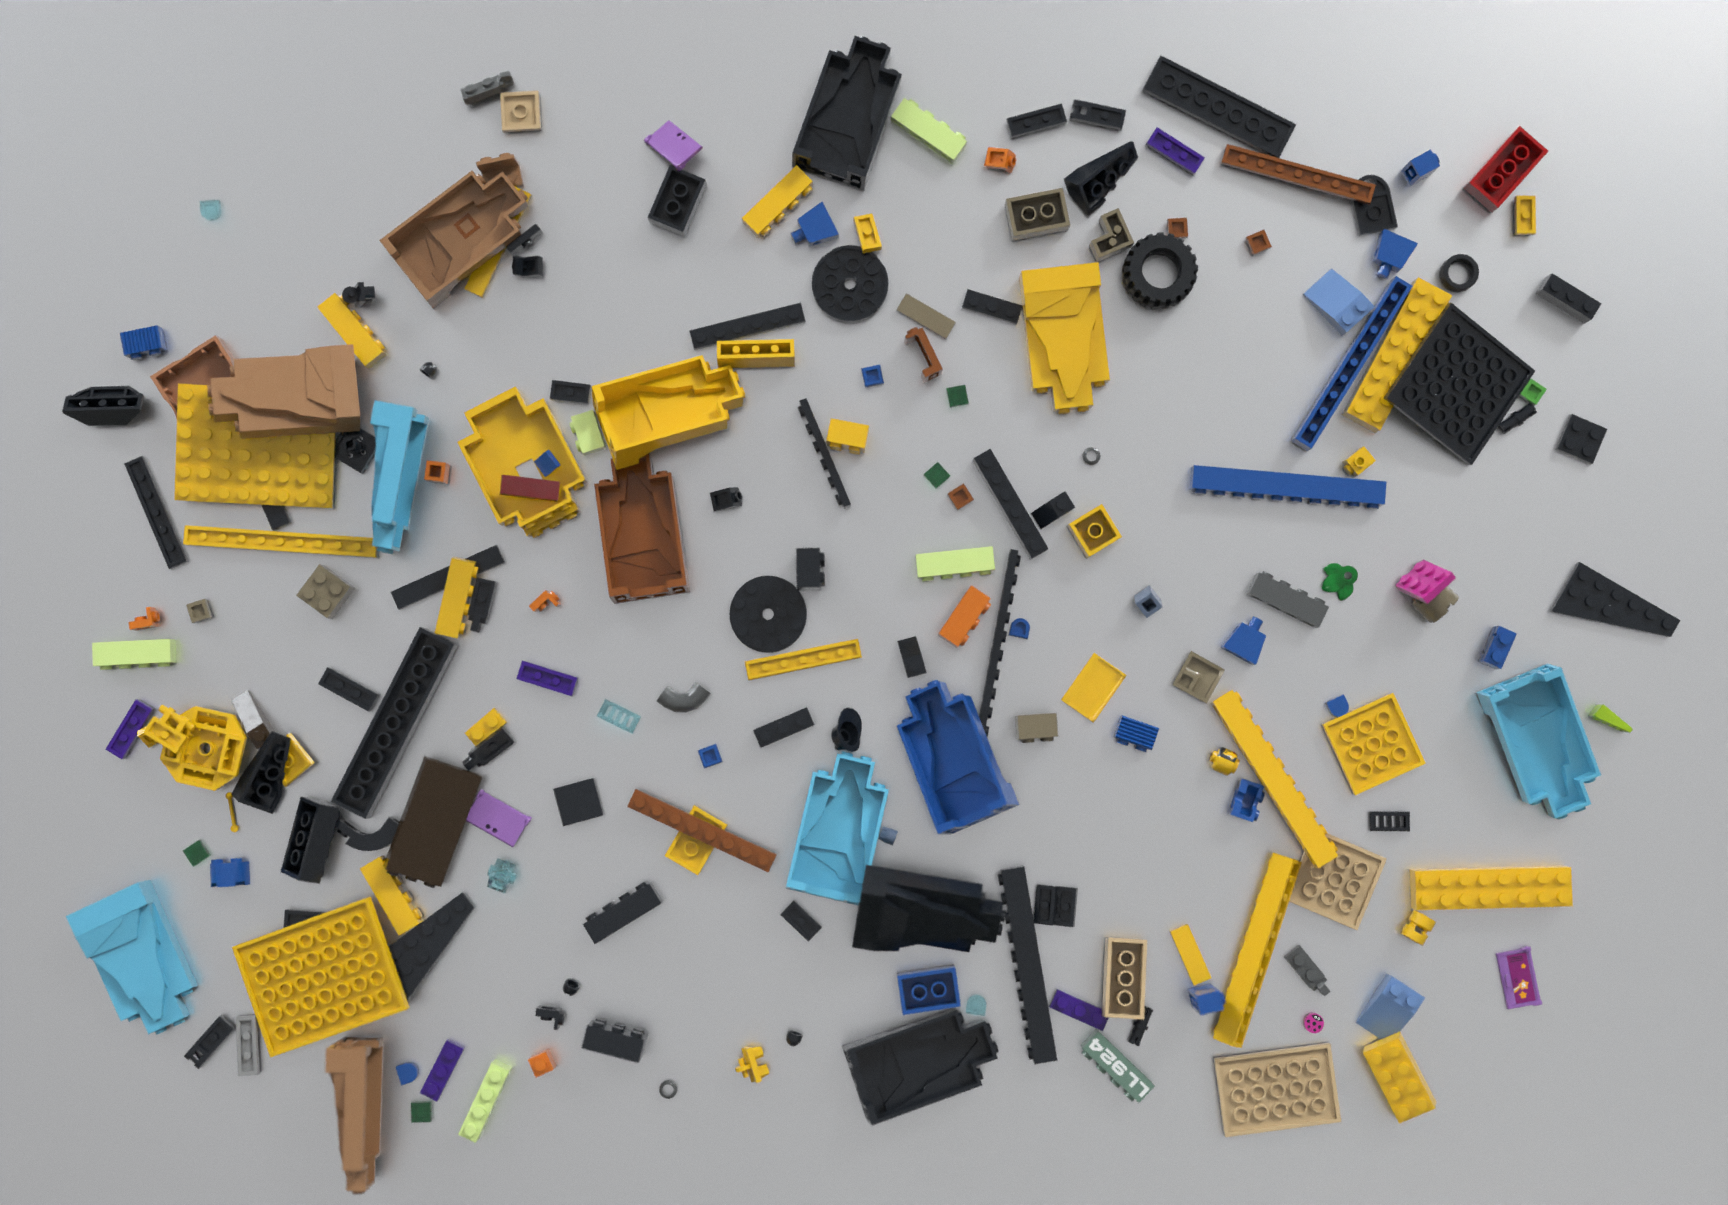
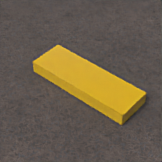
M1185 924L1169 931L1193 986L1211 979L1212 977L1189 925Z

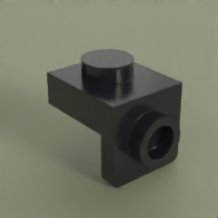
M513 256V275L522 278L543 276V257Z

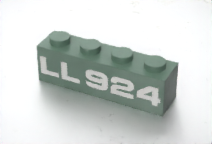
M1097 1029L1080 1045L1083 1049L1081 1053L1089 1061L1093 1058L1098 1063L1096 1067L1103 1074L1107 1072L1112 1077L1110 1081L1117 1088L1122 1086L1126 1090L1124 1094L1132 1102L1135 1099L1140 1103L1155 1087Z

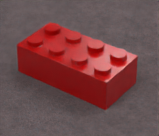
M1519 126L1464 186V189L1493 213L1547 154L1548 150Z

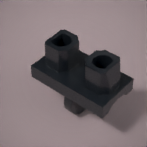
M358 282L355 287L349 286L343 290L342 299L349 304L355 303V307H361L365 302H372V299H375L374 286L364 287V282Z

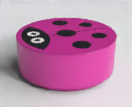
M1309 1013L1305 1016L1303 1025L1310 1033H1318L1324 1027V1020L1316 1013Z

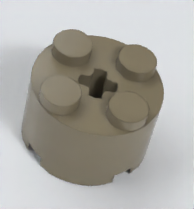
M1447 586L1428 604L1416 599L1412 605L1426 620L1434 623L1449 611L1450 603L1453 606L1455 605L1459 596Z

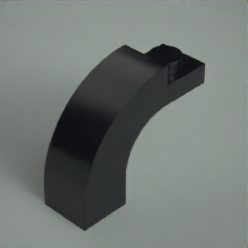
M393 816L389 817L383 826L372 834L361 832L345 819H339L335 827L338 828L337 832L346 838L350 837L345 843L348 846L362 851H375L391 845L400 821Z

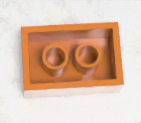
M971 585L938 633V636L956 648L959 645L964 646L970 637L967 635L968 631L976 628L980 622L978 619L981 613L984 615L991 606L989 603L991 598Z

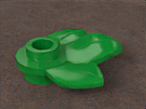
M1331 563L1324 567L1328 577L1323 582L1322 590L1337 592L1340 601L1347 599L1353 593V583L1358 578L1357 570L1352 566L1343 567L1338 563ZM1346 572H1350L1352 574V577L1350 579H1346L1344 577V574Z

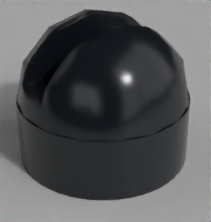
M426 362L422 365L420 371L432 379L437 372L436 365L432 366V362Z
M567 979L563 985V992L573 996L579 990L580 985L574 979Z
M788 1030L786 1041L790 1046H797L801 1042L803 1035L796 1031Z

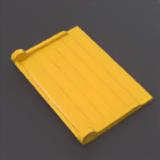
M1093 653L1061 700L1094 723L1127 675Z

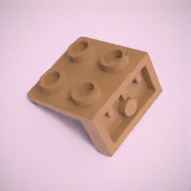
M503 153L497 158L484 157L476 162V166L482 173V178L486 183L503 171L506 176L510 175L516 182L515 187L524 186L520 164L514 154Z

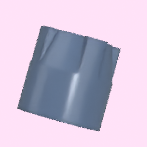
M883 826L879 840L893 846L898 831Z

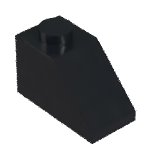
M1066 491L1033 511L1031 515L1039 528L1043 529L1072 511L1075 506Z
M916 636L897 641L907 678L925 674L926 669Z

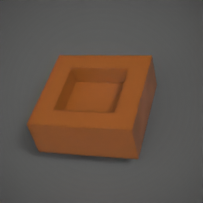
M469 213L454 224L465 239L480 228ZM468 218L475 227L465 234L459 225Z
M1171 218L1167 220L1168 234H1174L1176 239L1188 238L1187 218Z
M1264 229L1245 238L1253 256L1272 247Z
M964 483L947 494L957 510L974 500Z

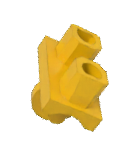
M762 1047L741 1048L743 1057L738 1059L740 1066L736 1067L735 1071L742 1072L743 1078L750 1077L751 1082H761V1078L769 1074L766 1064L757 1066L756 1059L764 1057Z

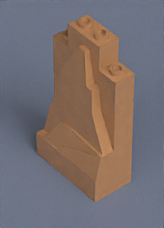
M473 171L469 172L379 240L432 308H435L451 295L450 291L455 285L522 235L519 230L521 226L514 217L528 207L526 202L528 198L522 190L518 191L514 187L516 182L510 175L506 176L503 171L488 183L485 182L480 174L475 175ZM469 213L480 228L465 239L454 224ZM468 218L459 225L465 234L475 227Z
M353 344L305 349L304 353L296 356L233 359L234 366H230L231 377L211 378V385L207 386L208 397H212V403L209 404V414L214 415V422L235 421V431L240 432V439L360 431V407Z
M343 1037L326 1048L325 1073L330 1074L334 1085L342 1171H345L347 1177L346 1191H352V1194H364V1191H367L375 1183V1161L380 1156L383 1038Z

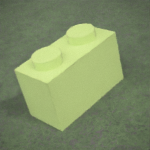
M593 410L571 417L572 422L569 424L572 433H576L578 438L575 441L578 452L582 451V454L585 456L607 449Z

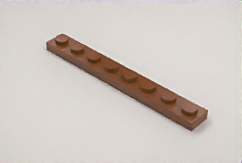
M1229 144L1226 145L1221 162L1223 165L1368 205L1371 203L1376 186L1375 184Z
M635 789L627 806L766 872H769L777 855L638 789Z

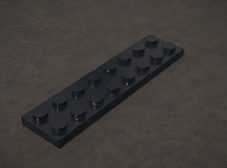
M1161 55L1142 90L1224 133L1277 158H1280L1296 126L1295 123Z

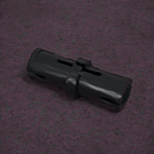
M1529 403L1521 410L1514 411L1510 417L1499 424V430L1506 434L1514 427L1521 426L1526 419L1537 413L1536 408Z
M1145 1006L1144 1020L1137 1019V1021H1134V1028L1128 1040L1129 1043L1140 1046L1144 1032L1148 1030L1147 1024L1154 1011L1153 1009Z

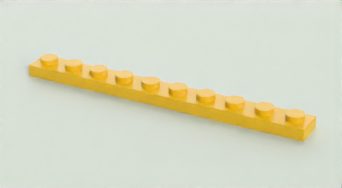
M184 526L183 545L377 558L378 547L372 546L373 538Z

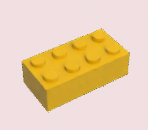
M1401 1032L1392 1034L1364 1047L1363 1054L1399 1124L1436 1108V1100Z

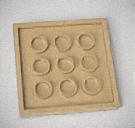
M1327 833L1325 836L1329 842L1333 841L1338 849L1336 852L1338 857L1320 868H1315L1304 851L1300 860L1302 864L1289 902L1358 931L1387 858Z

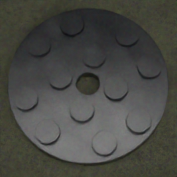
M855 245L840 246L832 249L817 263L812 276V291L818 306L831 318L842 322H859L874 315L883 305L888 292V275L884 265L873 252L863 253L861 247ZM852 279L856 285L854 288L848 289L844 285L845 281Z
M776 576L756 577L742 585L732 599L729 613L730 623L737 638L747 647L764 653L778 652L791 646L802 634L807 619L805 601L799 590L789 581ZM765 609H771L774 612L772 619H764L763 611Z

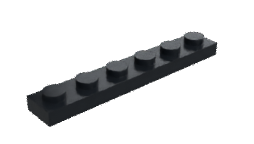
M797 303L689 331L694 350L717 345V341H733L805 323L806 321L802 305Z
M807 398L799 401L801 406L798 407L801 417H806L808 424H805L808 434H813L815 441L812 443L816 453L820 452L823 459L820 462L823 470H828L830 477L827 478L831 488L835 487L838 493L835 495L836 501L839 506L843 505L844 509L851 506L850 500Z

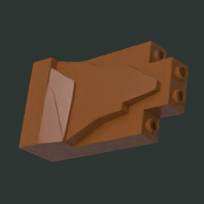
M649 453L639 459V464L616 470L614 461L611 458L613 481L605 479L594 484L610 599L614 604L689 593L688 572L685 566L674 481L671 472L658 471L656 475H653Z

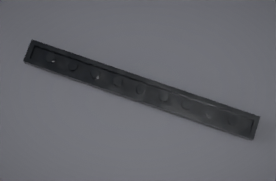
M1014 549L1009 551L979 718L987 737L989 733V726H986L987 718L991 719L993 707H990L991 699H995L996 688H993L994 680L998 681L1000 669H997L998 661H1002L1003 650H1000L1001 642L1005 643L1007 631H1004L1005 623H1009L1010 612H1007L1008 604L1012 605L1014 593H1011L1012 585H1016L1017 574H1014L1015 567H1019L1021 560L1018 550Z

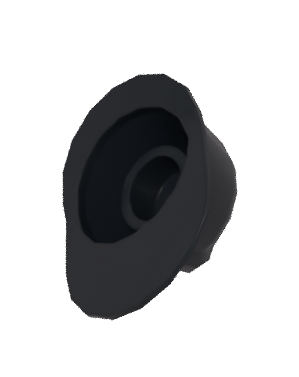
M848 707L841 711L838 724L831 732L835 750L854 752L859 748L862 722L858 712L853 708Z

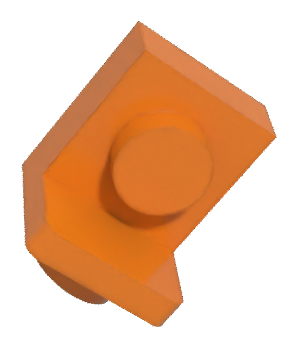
M988 147L984 166L986 168L1004 169L1008 173H1012L1013 167L1016 165V155L1009 149Z
M545 590L529 607L534 612L538 610L542 612L549 605L547 603L549 600L556 607H559L561 605L558 602L560 598L553 591L549 593V591Z
M146 607L147 616L136 617L135 621L128 622L129 630L138 631L159 627V612L154 607Z

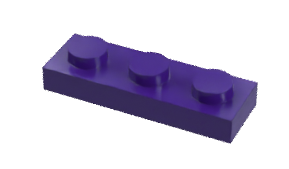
M1156 127L1146 143L1148 147L1193 175L1205 159L1204 156Z
M526 661L521 662L516 678L569 696H573L578 681L577 677Z
M135 699L105 750L120 759H125L138 737L137 731L145 726L154 709Z
M1056 989L1049 1008L1101 1031L1104 1030L1109 1017H1102L1101 1008Z
M448 1039L446 1040L420 1094L436 1102L439 1100L465 1049L464 1047Z

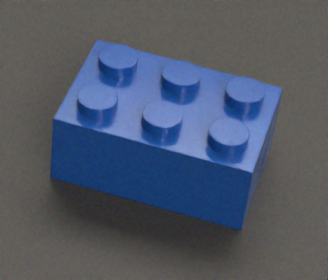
M955 965L897 973L903 1015L961 1007Z

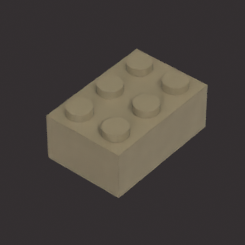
M1063 188L1008 198L1005 201L1012 241L1069 230L1070 220Z

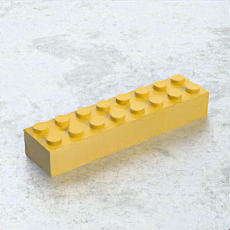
M1419 277L1411 283V290L1394 315L1342 413V416L1374 433L1381 430L1393 408V405L1386 401L1384 396L1452 297L1451 294Z
M1571 867L1409 869L1411 909L1573 906Z

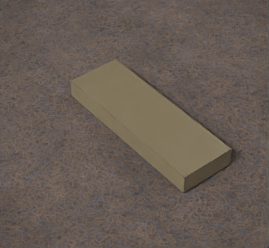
M907 293L896 310L944 339H947L956 323Z

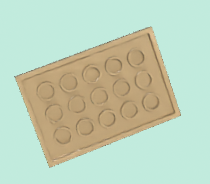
M1330 1043L1213 1058L1225 1137L1341 1122Z

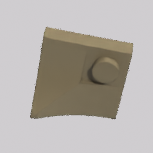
M1191 651L1173 685L1207 704L1225 669Z

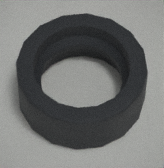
M1453 255L1440 268L1439 276L1442 284L1453 292L1466 291L1476 283L1479 277L1478 264L1468 255ZM1462 262L1469 268L1470 278L1466 283L1456 284L1449 278L1448 271L1453 263Z

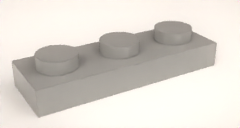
M255 1015L237 1016L238 1076L258 1075L260 1070L257 1018Z

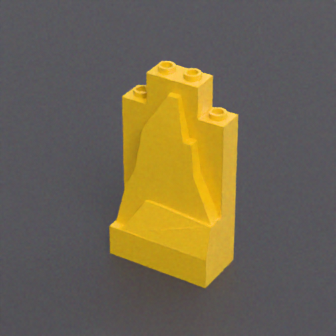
M1099 262L1023 270L1019 276L1032 391L1042 394L1047 393L1048 389H1051L1053 412L1058 411L1059 414H1068L1070 410L1075 409L1078 412L1089 411V408L1093 406L1091 385L1103 387L1106 386L1105 383L1110 381L1099 291L1101 287Z
M703 355L592 386L593 407L616 470L639 464L641 457L658 448L727 429V421L730 420L728 410L742 407L743 398H745L743 387L738 385V374L736 371L733 372L731 365L711 370L708 361L705 362Z

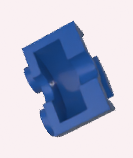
M1242 778L1239 782L1238 791L1235 790L1230 806L1232 811L1230 815L1250 822L1256 821L1259 816L1257 804L1258 802L1262 803L1265 792H1262L1264 786Z
M232 858L229 863H223V859L211 860V887L249 885V861H243V858Z

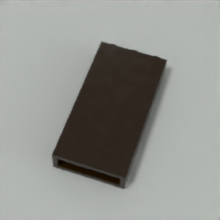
M424 756L383 864L388 874L398 876V874L405 875V879L412 882L417 880L424 881V885L435 888V885L442 886L482 780L480 774Z

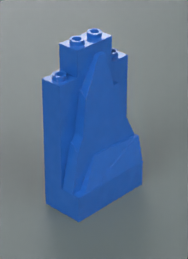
M934 680L929 682L928 686L923 689L916 688L910 691L911 694L905 697L913 717L903 719L902 724L897 725L937 833L951 835L1014 808L1019 803L1011 783H1007L1000 772L971 696L958 694L952 700L946 683Z

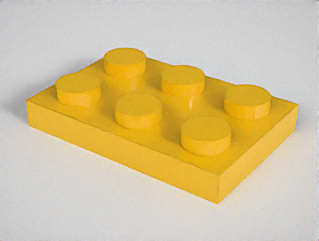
M695 805L689 813L724 830L728 825ZM679 831L665 857L699 875L714 847Z

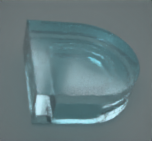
M200 201L201 215L209 221L218 219L221 214V201Z
M978 994L970 996L967 1000L965 1013L985 1016L986 1001L984 997Z

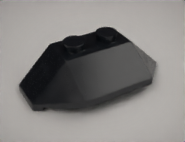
M130 386L89 387L74 395L66 396L62 412L88 426L127 425L141 412L144 396Z

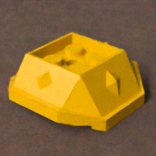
M194 706L180 716L189 718L190 722L196 725L195 729L192 732L186 728L182 733L187 735L188 739L178 754L163 746L160 760L176 782L217 791L238 776L247 737L234 714ZM172 719L169 720V725L174 728L178 726L177 722ZM206 743L210 745V752L208 754L203 749Z

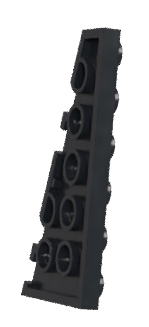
M1577 562L1549 611L1551 613L1625 627L1665 637H1671L1680 622L1678 618L1581 562Z
M463 892L389 946L407 1001L475 909Z

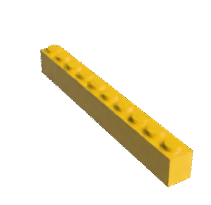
M1230 690L1211 702L1212 707L1314 867H1322L1338 857L1336 845L1333 841L1329 842L1325 836L1327 831L1322 824L1318 825L1315 818L1317 816L1311 807L1308 808L1304 803L1306 798L1301 791L1297 792L1294 784L1296 783L1290 774L1287 775L1285 773L1283 762L1279 757L1276 759L1272 753L1274 751L1273 746L1269 741L1265 742L1262 737L1264 734L1258 724L1255 726L1251 720L1253 715L1248 708L1244 709L1241 704L1243 700L1237 691L1234 693L1233 690Z
M1273 853L1269 859L1268 870L1262 880L1261 892L1256 898V907L1251 914L1250 925L1244 935V944L1239 951L1236 968L1232 972V981L1226 991V1004L1223 1005L1224 1010L1220 1011L1219 1021L1214 1027L1213 1039L1233 1047L1242 1048L1302 864L1300 861Z

